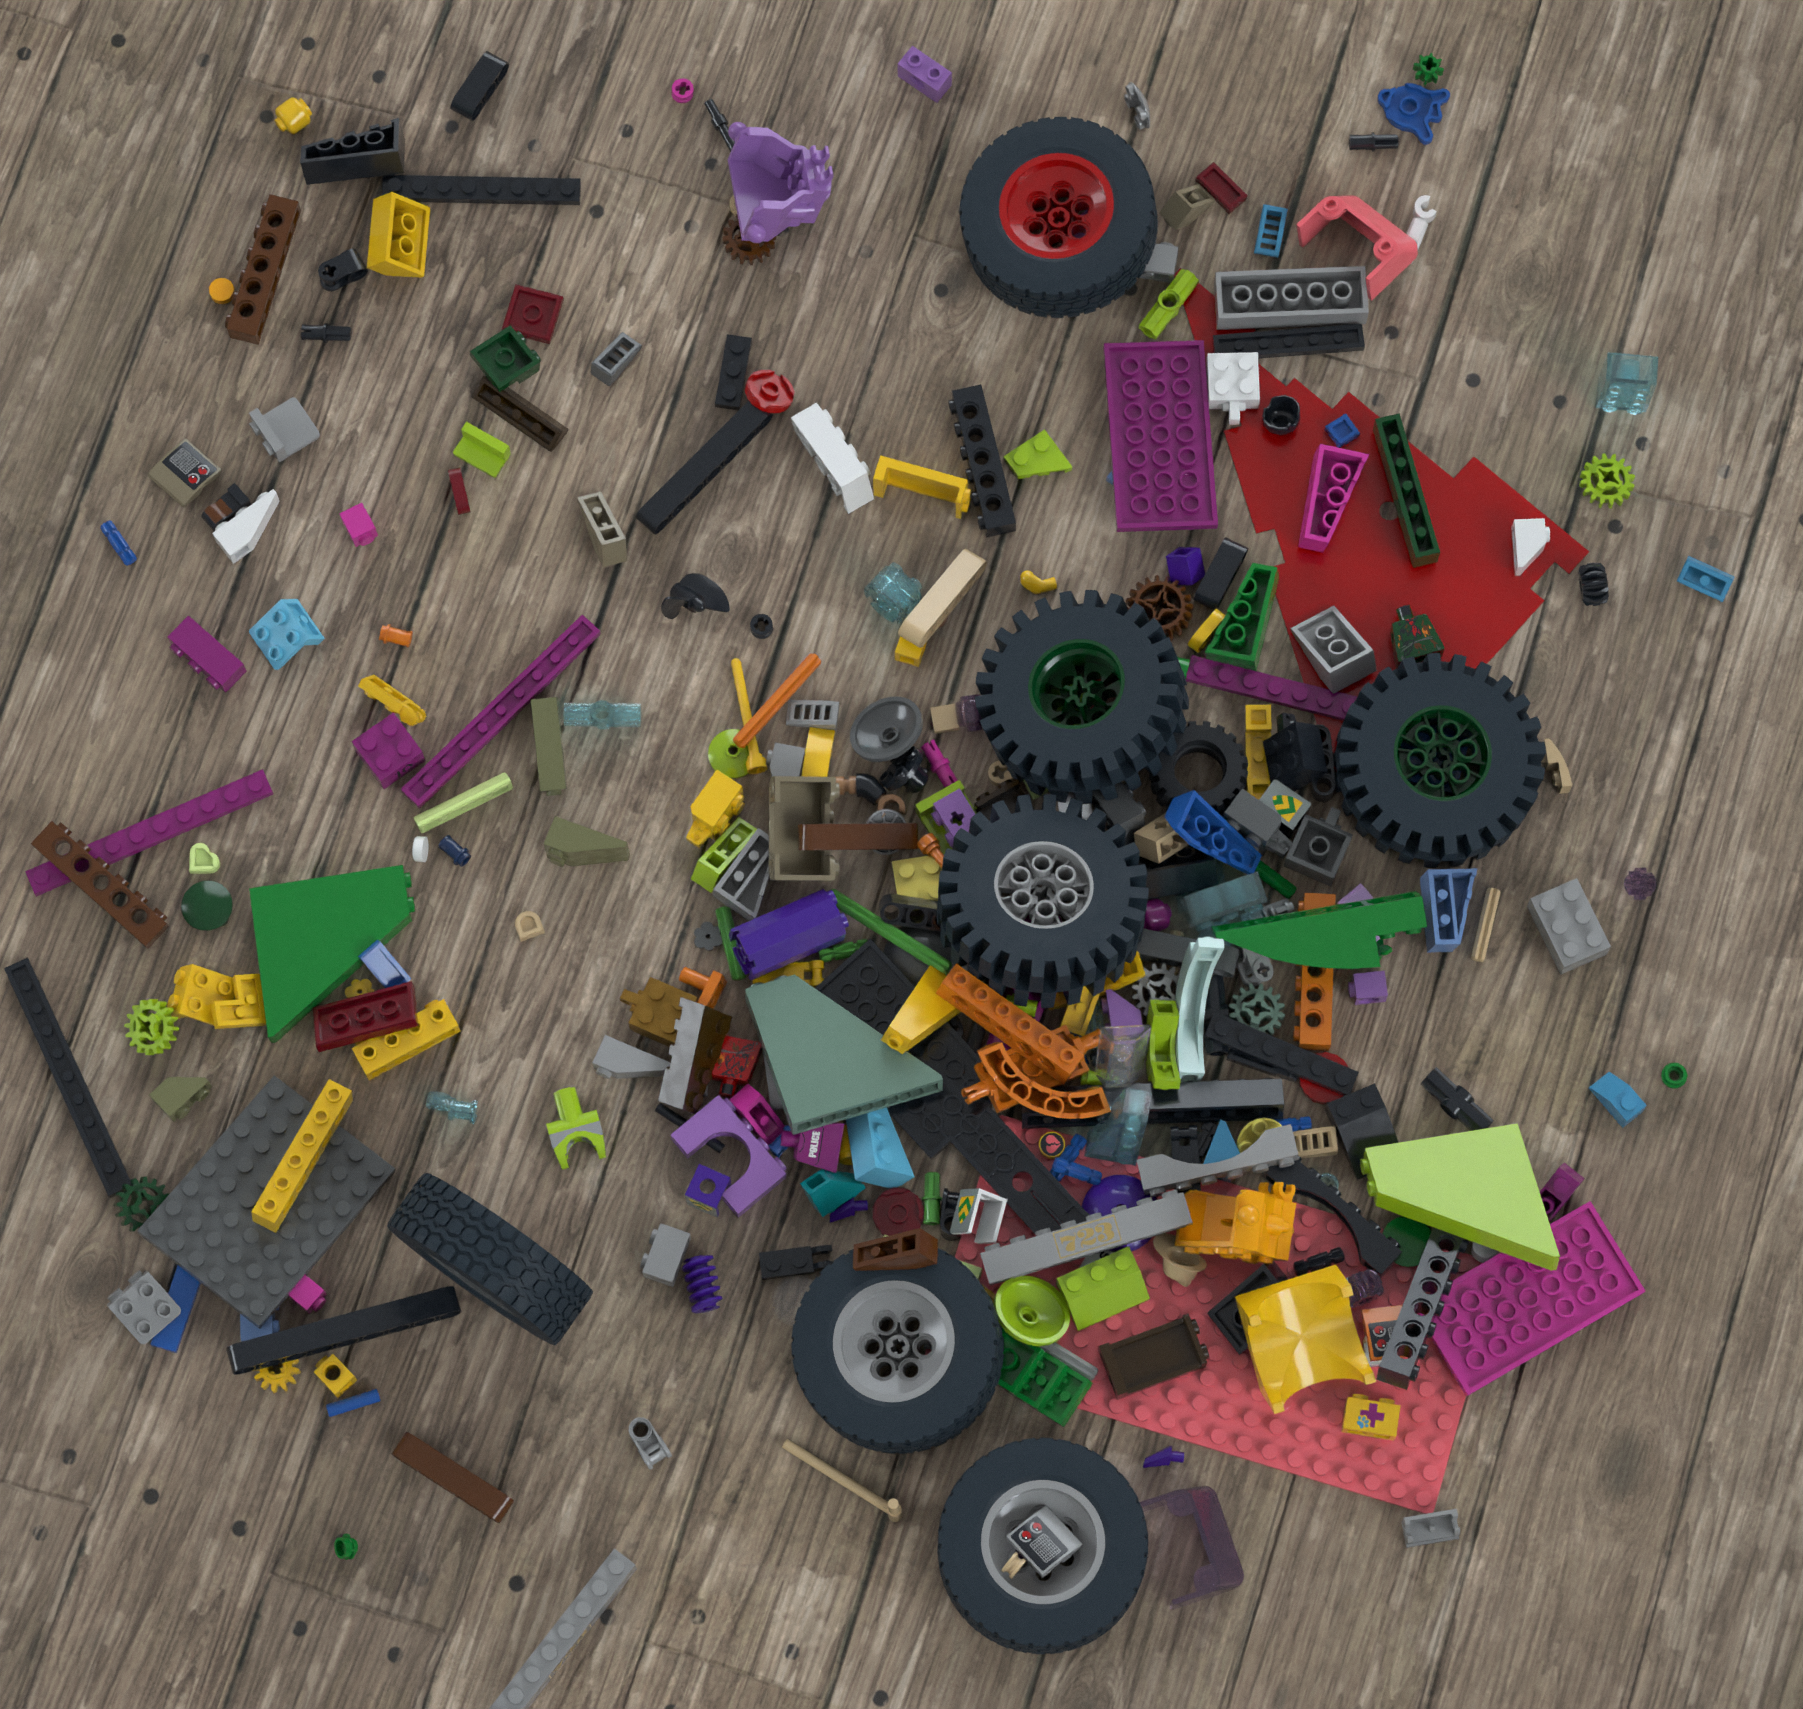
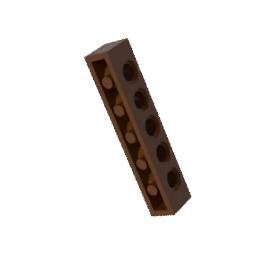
M270 194L268 201L262 205V220L260 224L256 225L254 230L255 242L253 247L250 246L247 252L246 260L248 264L246 269H242L240 273L239 292L235 291L233 295L232 305L234 307L232 314H228L225 321V328H227L228 334L232 339L259 345L300 217L301 208L296 200ZM275 221L282 222L278 227H271V224ZM266 244H274L273 248L268 250L264 249V246ZM260 266H267V269L263 272L256 271ZM254 288L260 289L257 294H249ZM245 311H253L252 315L248 317L242 316Z
M51 821L32 841L31 845L149 949L169 927L165 922L168 917L158 908L152 911L146 905L149 901L139 891L133 894L127 888L129 883L120 874L114 877L108 871L110 866L101 857L98 856L95 860L88 853L91 849L82 840L79 839L75 842L69 836L72 832L60 822L56 825ZM62 843L70 844V851L66 855H59L57 853V848ZM81 860L89 861V868L85 872H78L76 870V865ZM100 877H106L109 881L108 886L105 889H97L95 887L96 880ZM119 894H125L128 897L127 903L121 907L114 904L115 897ZM138 911H144L147 914L145 922L137 924L133 920L135 913Z

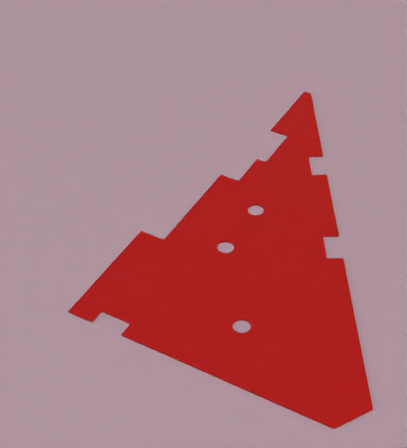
M1181 268L1175 273V277L1179 273ZM1199 283L1183 303L1194 340H1204L1205 365L1208 353H1214L1213 335L1255 331L1254 328L1217 330L1215 297ZM1258 363L1259 407L1240 411L1241 426L1224 430L1256 534L1275 529L1285 563L1274 566L1278 568L1279 574L1275 594L1305 684L1329 689L1311 665L1292 634L1291 628L1332 606L1338 609L1374 651L1377 671L1338 691L1358 697L1361 689L1368 682L1372 684L1383 669L1390 667L1392 671L1396 669L1390 635L1392 623L1399 621L1396 609L1410 605L1414 617L1422 614L1428 616L1445 648L1443 656L1440 657L1441 661L1450 662L1454 654L1467 657L1465 666L1476 669L1480 662L1487 664L1545 601L1530 588L1555 562L1570 574L1589 553L1585 547L1477 458L1473 457L1453 478L1408 441L1440 549L1438 562L1413 568L1399 518L1386 520L1381 517L1379 512L1380 506L1383 503H1394L1373 433L1375 419L1380 417L1350 392L1332 409L1296 378L1285 386ZM1286 395L1293 397L1299 403L1300 423L1293 432L1280 436L1269 432L1264 427L1262 414L1263 409L1267 408L1270 404L1271 398ZM1347 414L1360 432V436L1341 448L1369 454L1325 550L1318 552L1300 548L1298 545L1314 453L1320 444L1337 447L1325 431V426L1342 415ZM1545 518V527L1550 528V542H1546L1543 552L1520 576H1515L1511 530L1514 519ZM1314 714L1316 723L1324 725L1329 729L1332 753L1334 754L1337 747L1336 738L1343 721ZM1321 736L1322 742H1324L1325 738Z

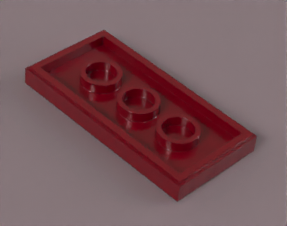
M412 981L313 1007L315 1041L318 1052L417 1027L418 1017L415 988Z

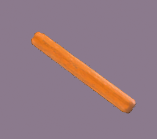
M815 653L809 654L735 735L733 742L739 748H745L819 667L821 659Z

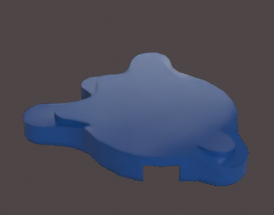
M1405 83V86L1396 89L1394 87L1381 90L1377 101L1383 108L1385 116L1392 126L1401 131L1413 133L1422 144L1427 145L1433 140V133L1428 123H1439L1441 121L1442 112L1440 107L1448 102L1450 92L1443 88L1428 90L1417 84Z

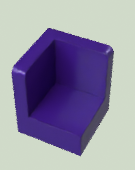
M1178 547L1166 556L1171 583L1178 580V585H1193L1205 576L1200 548Z

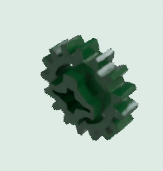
M147 1176L141 1177L140 1182L136 1178L130 1179L131 1186L128 1184L122 1185L124 1193H116V1196L120 1198V1202L114 1203V1206L119 1207L120 1211L115 1216L124 1218L121 1222L122 1226L130 1224V1232H135L137 1228L139 1229L156 1210L157 1205L160 1206L170 1194H163L162 1191L165 1185L156 1186L157 1179L155 1178L151 1179L149 1183ZM143 1188L150 1189L155 1193V1195L152 1196L147 1194L146 1190ZM130 1194H131L132 1199H131L129 1205L127 1206V1201H128V1198H129V1196H130ZM142 1201L147 1202V1206L144 1209L139 1208ZM131 1215L139 1216L143 1223L134 1220Z

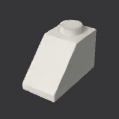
M1545 518L1514 519L1511 530L1515 576H1520L1543 552L1546 542H1550V528L1545 527Z

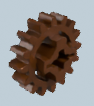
M737 214L736 221L728 220L730 228L724 227L723 233L726 236L722 237L723 244H726L725 252H731L732 260L739 257L740 264L743 265L745 260H749V264L753 265L755 259L762 263L763 255L771 256L769 249H775L774 240H776V236L770 241L764 242L760 247V243L742 241ZM739 229V233L734 236L735 232Z

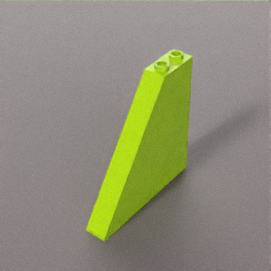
M1518 1123L1365 1148L1364 1158L1360 1159L1362 1174H1367L1369 1197L1373 1196L1377 1207L1548 1270H1557L1560 1255Z

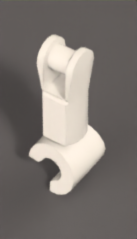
M1428 195L1421 196L1416 200L1413 210L1414 218L1406 233L1416 241L1418 249L1428 223L1434 220L1437 212L1433 209L1428 212L1422 210L1427 208L1430 196Z

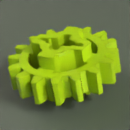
M1603 453L1601 460L1594 456L1591 460L1592 464L1585 463L1584 469L1586 471H1581L1580 478L1583 480L1580 481L1579 486L1586 488L1583 491V496H1591L1589 503L1592 504L1596 500L1599 502V508L1604 503H1607L1609 509H1611L1614 502L1620 506L1623 503V498L1629 499L1631 495L1629 491H1633L1635 486L1631 483L1634 481L1635 475L1629 474L1632 469L1631 465L1624 467V458L1618 462L1616 461V454H1613L1611 459H1607L1606 454ZM1619 474H1621L1623 481L1619 479ZM1591 477H1592V481L1595 482V486H1596L1595 489H1594V487H1593V485H1592V483H1591Z
M158 999L141 1000L140 1005L132 1006L134 1014L126 1015L130 1019V1023L124 1024V1027L129 1028L130 1032L125 1036L133 1039L129 1045L137 1047L136 1052L145 1053V1055L163 1054V1049L171 1048L169 1041L177 1040L173 1032L179 1030V1027L174 1026V1022L178 1020V1017L171 1016L174 1009L166 1007L167 1002L158 1001ZM154 1010V1011H156L157 1013H156V1014H153V1013H149L148 1011ZM150 1040L154 1041L155 1043L149 1044L147 1043V1041Z

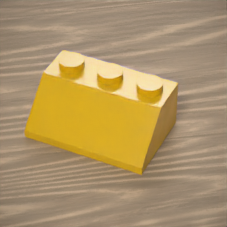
M394 192L373 199L367 268L385 276L424 277L430 207Z

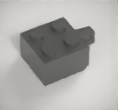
M1242 789L1224 812L1223 818L1262 856L1269 850L1284 857L1290 850L1292 842L1280 831L1281 815Z
M1331 807L1326 820L1321 817L1318 820L1305 814L1286 856L1284 867L1331 887L1353 837V834L1341 830L1342 826L1336 824L1341 811Z

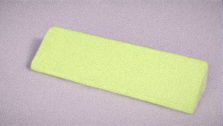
M501 773L416 815L414 820L420 832L425 833L512 790L511 780L506 773Z

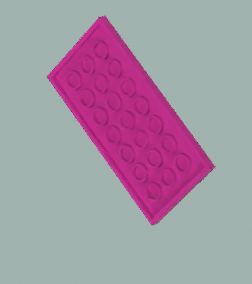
M1591 1201L1550 1224L1560 1255L1557 1270L1551 1271L1501 1252L1454 1279L1449 1296L1443 1295L1442 1301L1445 1302L1441 1316H1435L1433 1321L1437 1323L1432 1341L1466 1397L1646 1292ZM1416 1313L1417 1315L1425 1316L1422 1313Z

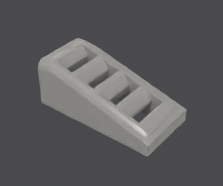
M789 700L786 725L836 731L839 702ZM795 707L800 708L799 719H794ZM805 708L810 709L809 719H804ZM815 709L820 710L819 720L814 719ZM825 710L830 711L829 720H824Z

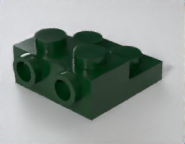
M511 325L470 350L471 358L498 392H501L516 381L520 384L540 371L541 360L535 350L528 348L524 336L521 332H516Z

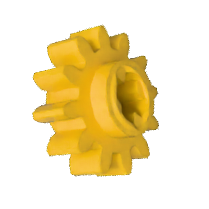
M296 1359L278 1364L279 1367H283L280 1368L281 1373L279 1374L270 1372L274 1370L272 1366L256 1370L260 1371V1373L256 1374L254 1379L256 1381L264 1379L261 1384L264 1390L271 1385L273 1393L277 1392L278 1386H281L286 1392L288 1391L286 1383H297L292 1376L293 1374L301 1373L298 1368L293 1367L298 1364L299 1360Z

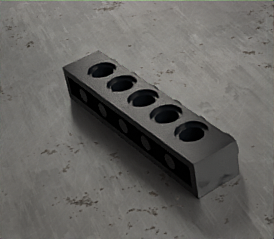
M982 385L952 390V400H948L951 415L956 414L957 423H954L956 437L962 438L963 446H960L962 460H967L969 469H965L968 484L973 483L975 492H971L974 507L979 506L981 514L977 515L979 529L985 530L986 538L1016 531V520ZM973 412L976 414V417L968 419L964 417V414ZM972 435H979L982 439L978 442H973L969 438ZM985 458L988 462L984 465H979L975 460ZM990 481L994 485L990 488H984L981 486V483ZM990 504H996L999 506V509L997 511H990L986 507Z

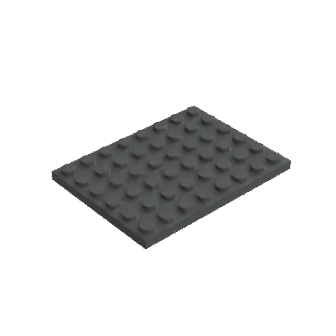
M275 1075L137 1230L141 1237L259 1329L289 1296L303 1276L309 1273L395 1173L393 1166L341 1126H338L277 1232L275 1233L253 1222L251 1211L313 1107L310 1102Z

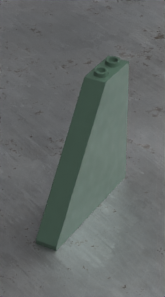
M795 974L779 976L774 981L767 983H755L745 989V1001L792 1135L943 1091V1078L941 1074L907 1051L901 1054L897 1050L890 1048L881 1041L883 1037L881 1033Z

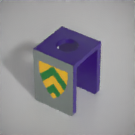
M699 1164L685 1193L687 1205L718 1217V1204L725 1189L732 1185L731 1178ZM703 1180L715 1184V1190L712 1193L705 1194L700 1190V1184Z

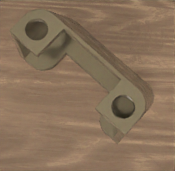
M771 777L769 783L770 880L835 881V876L839 875V861L835 860L833 855H830L832 850L800 851L798 833L799 824H833L834 813L833 810H830V804L834 803L835 798H839L840 786L839 783H836V777Z

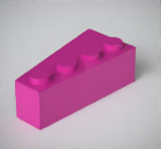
M1324 444L1318 446L1313 457L1298 547L1318 552L1325 550L1369 454Z

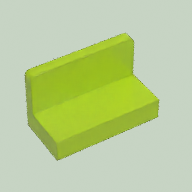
M466 421L461 429L463 437L453 451L454 456L496 478L511 455L509 445Z

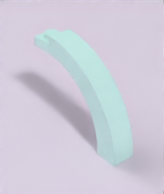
M1203 937L1198 938L1196 942H1190L1182 962L1175 995L1179 1012L1175 1056L1181 1082H1201L1205 1074L1203 1058L1205 1006L1214 968L1224 950L1223 939Z

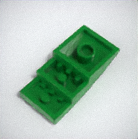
M1002 1328L1004 1359L998 1386L1064 1428L1093 1383L1060 1360L1046 1353L1039 1346L1022 1343L1010 1336Z

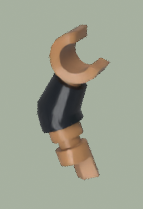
M857 773L856 776H849V779H845L844 776H835L836 783H839L840 786L839 795H845V792H849L850 795L857 794V797H863L873 805L878 804V811L885 809L890 803H896L899 805V812L906 815L907 808L901 797L894 794L886 795L887 791L873 775Z

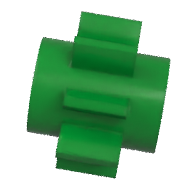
M1432 53L1425 57L1419 55V63H1414L1412 69L1417 71L1415 80L1420 79L1424 82L1425 86L1432 81L1436 84L1438 81L1437 75L1442 76L1444 71L1442 67H1439L1442 59H1436Z

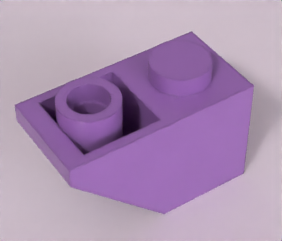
M1106 990L1105 998H1101L1103 1014H1108L1109 1023H1105L1106 1038H1111L1112 1044L1118 1043V1045L1138 1040L1143 1042L1144 1031L1141 1011L1113 990Z

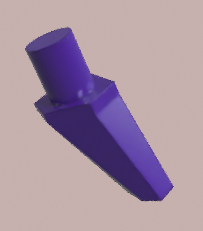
M854 1197L837 1207L834 1212L830 1213L829 1223L849 1216H855V1211L868 1210L867 1200L854 1201Z
M1169 1446L1146 1457L1143 1468L1169 1466L1170 1461L1183 1463L1184 1452L1172 1451V1446Z

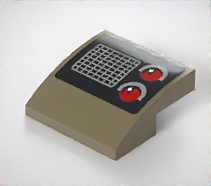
M185 438L151 469L148 477L184 508L201 495L204 487L220 476L221 469Z

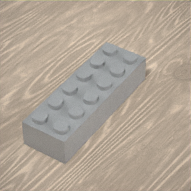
M1365 266L1215 272L1217 330L1366 324L1369 310Z

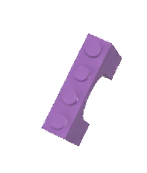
M718 1095L671 1134V1140L687 1159L710 1139L721 1136L733 1137L745 1145L750 1155L748 1170L739 1180L724 1191L721 1198L739 1218L786 1179L784 1171L787 1168L778 1157L772 1158L767 1152L770 1149L761 1137L758 1139L754 1137L750 1132L753 1128L744 1117L742 1119L737 1117L734 1113L736 1108L728 1098L723 1100Z

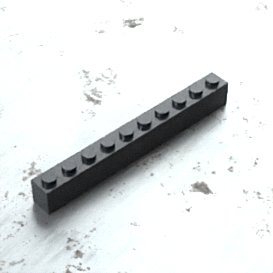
M1273 1078L1201 1082L1186 1081L1180 1083L1179 1089L1168 1090L1153 1088L1152 1083L1059 1085L1052 1089L1069 1092L1084 1090L1093 1086L1102 1087L1111 1112L1089 1118H1057L1043 1115L1021 1105L1022 1129L1220 1122V1119L1223 1121H1249L1259 1118L1277 1120L1283 1119L1284 1115L1282 1079Z

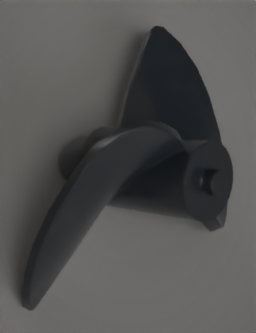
M699 573L687 574L680 582L674 584L670 590V596L666 597L661 605V612L668 619L676 618L681 610V606L692 613L703 612L705 609L719 612H729L730 610L724 591L714 581Z

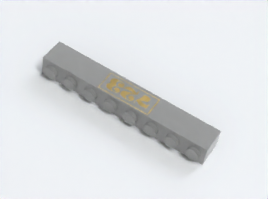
M1177 1190L1163 1193L1162 1199L1152 1201L1151 1197L1137 1201V1206L1127 1209L1126 1205L1118 1206L1111 1209L1112 1214L1102 1216L1101 1212L1086 1216V1221L1076 1224L1075 1220L1060 1224L1061 1229L1051 1232L1050 1228L1036 1231V1237L1026 1239L1025 1235L1010 1239L1011 1244L1000 1247L999 1243L984 1247L985 1252L980 1253L989 1284L994 1285L1011 1278L1027 1275L1193 1225L1184 1193L1178 1194Z
M615 1548L489 1709H528L637 1570L636 1565Z

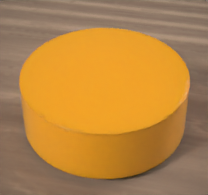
M217 278L210 284L209 293L214 302L226 304L233 299L235 289L230 280Z

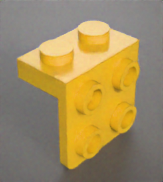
M194 964L180 967L174 977V984L176 985L173 994L169 997L167 1007L174 1009L171 1014L172 1017H178V1019L189 1017L214 1026L211 1004L214 1001L234 1000L232 977Z

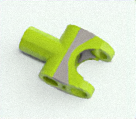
M568 1087L554 1092L553 1096L560 1120L547 1123L546 1126L553 1150L562 1170L569 1168L567 1162L568 1152L572 1145L577 1142L584 1141L591 1144L595 1151H597L599 1159L606 1158L604 1135L597 1110L582 1113L575 1087Z

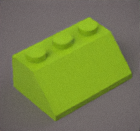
M1129 1246L1056 1279L1058 1290L1067 1304L1077 1331L1150 1300L1141 1271Z

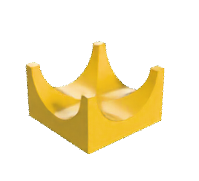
M1336 1265L1235 1296L1260 1392L1274 1414L1285 1411L1284 1404L1291 1395L1315 1383L1333 1379H1355L1363 1382L1365 1385L1376 1382L1374 1372L1367 1361L1354 1324L1349 1296L1353 1295L1351 1285Z

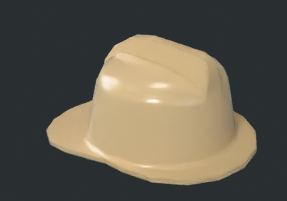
M1163 1233L1155 1236L1153 1244L1157 1252L1163 1257L1164 1274L1182 1286H1189L1197 1273L1205 1270L1207 1267L1206 1261L1201 1256L1184 1253L1185 1248L1175 1246V1235Z

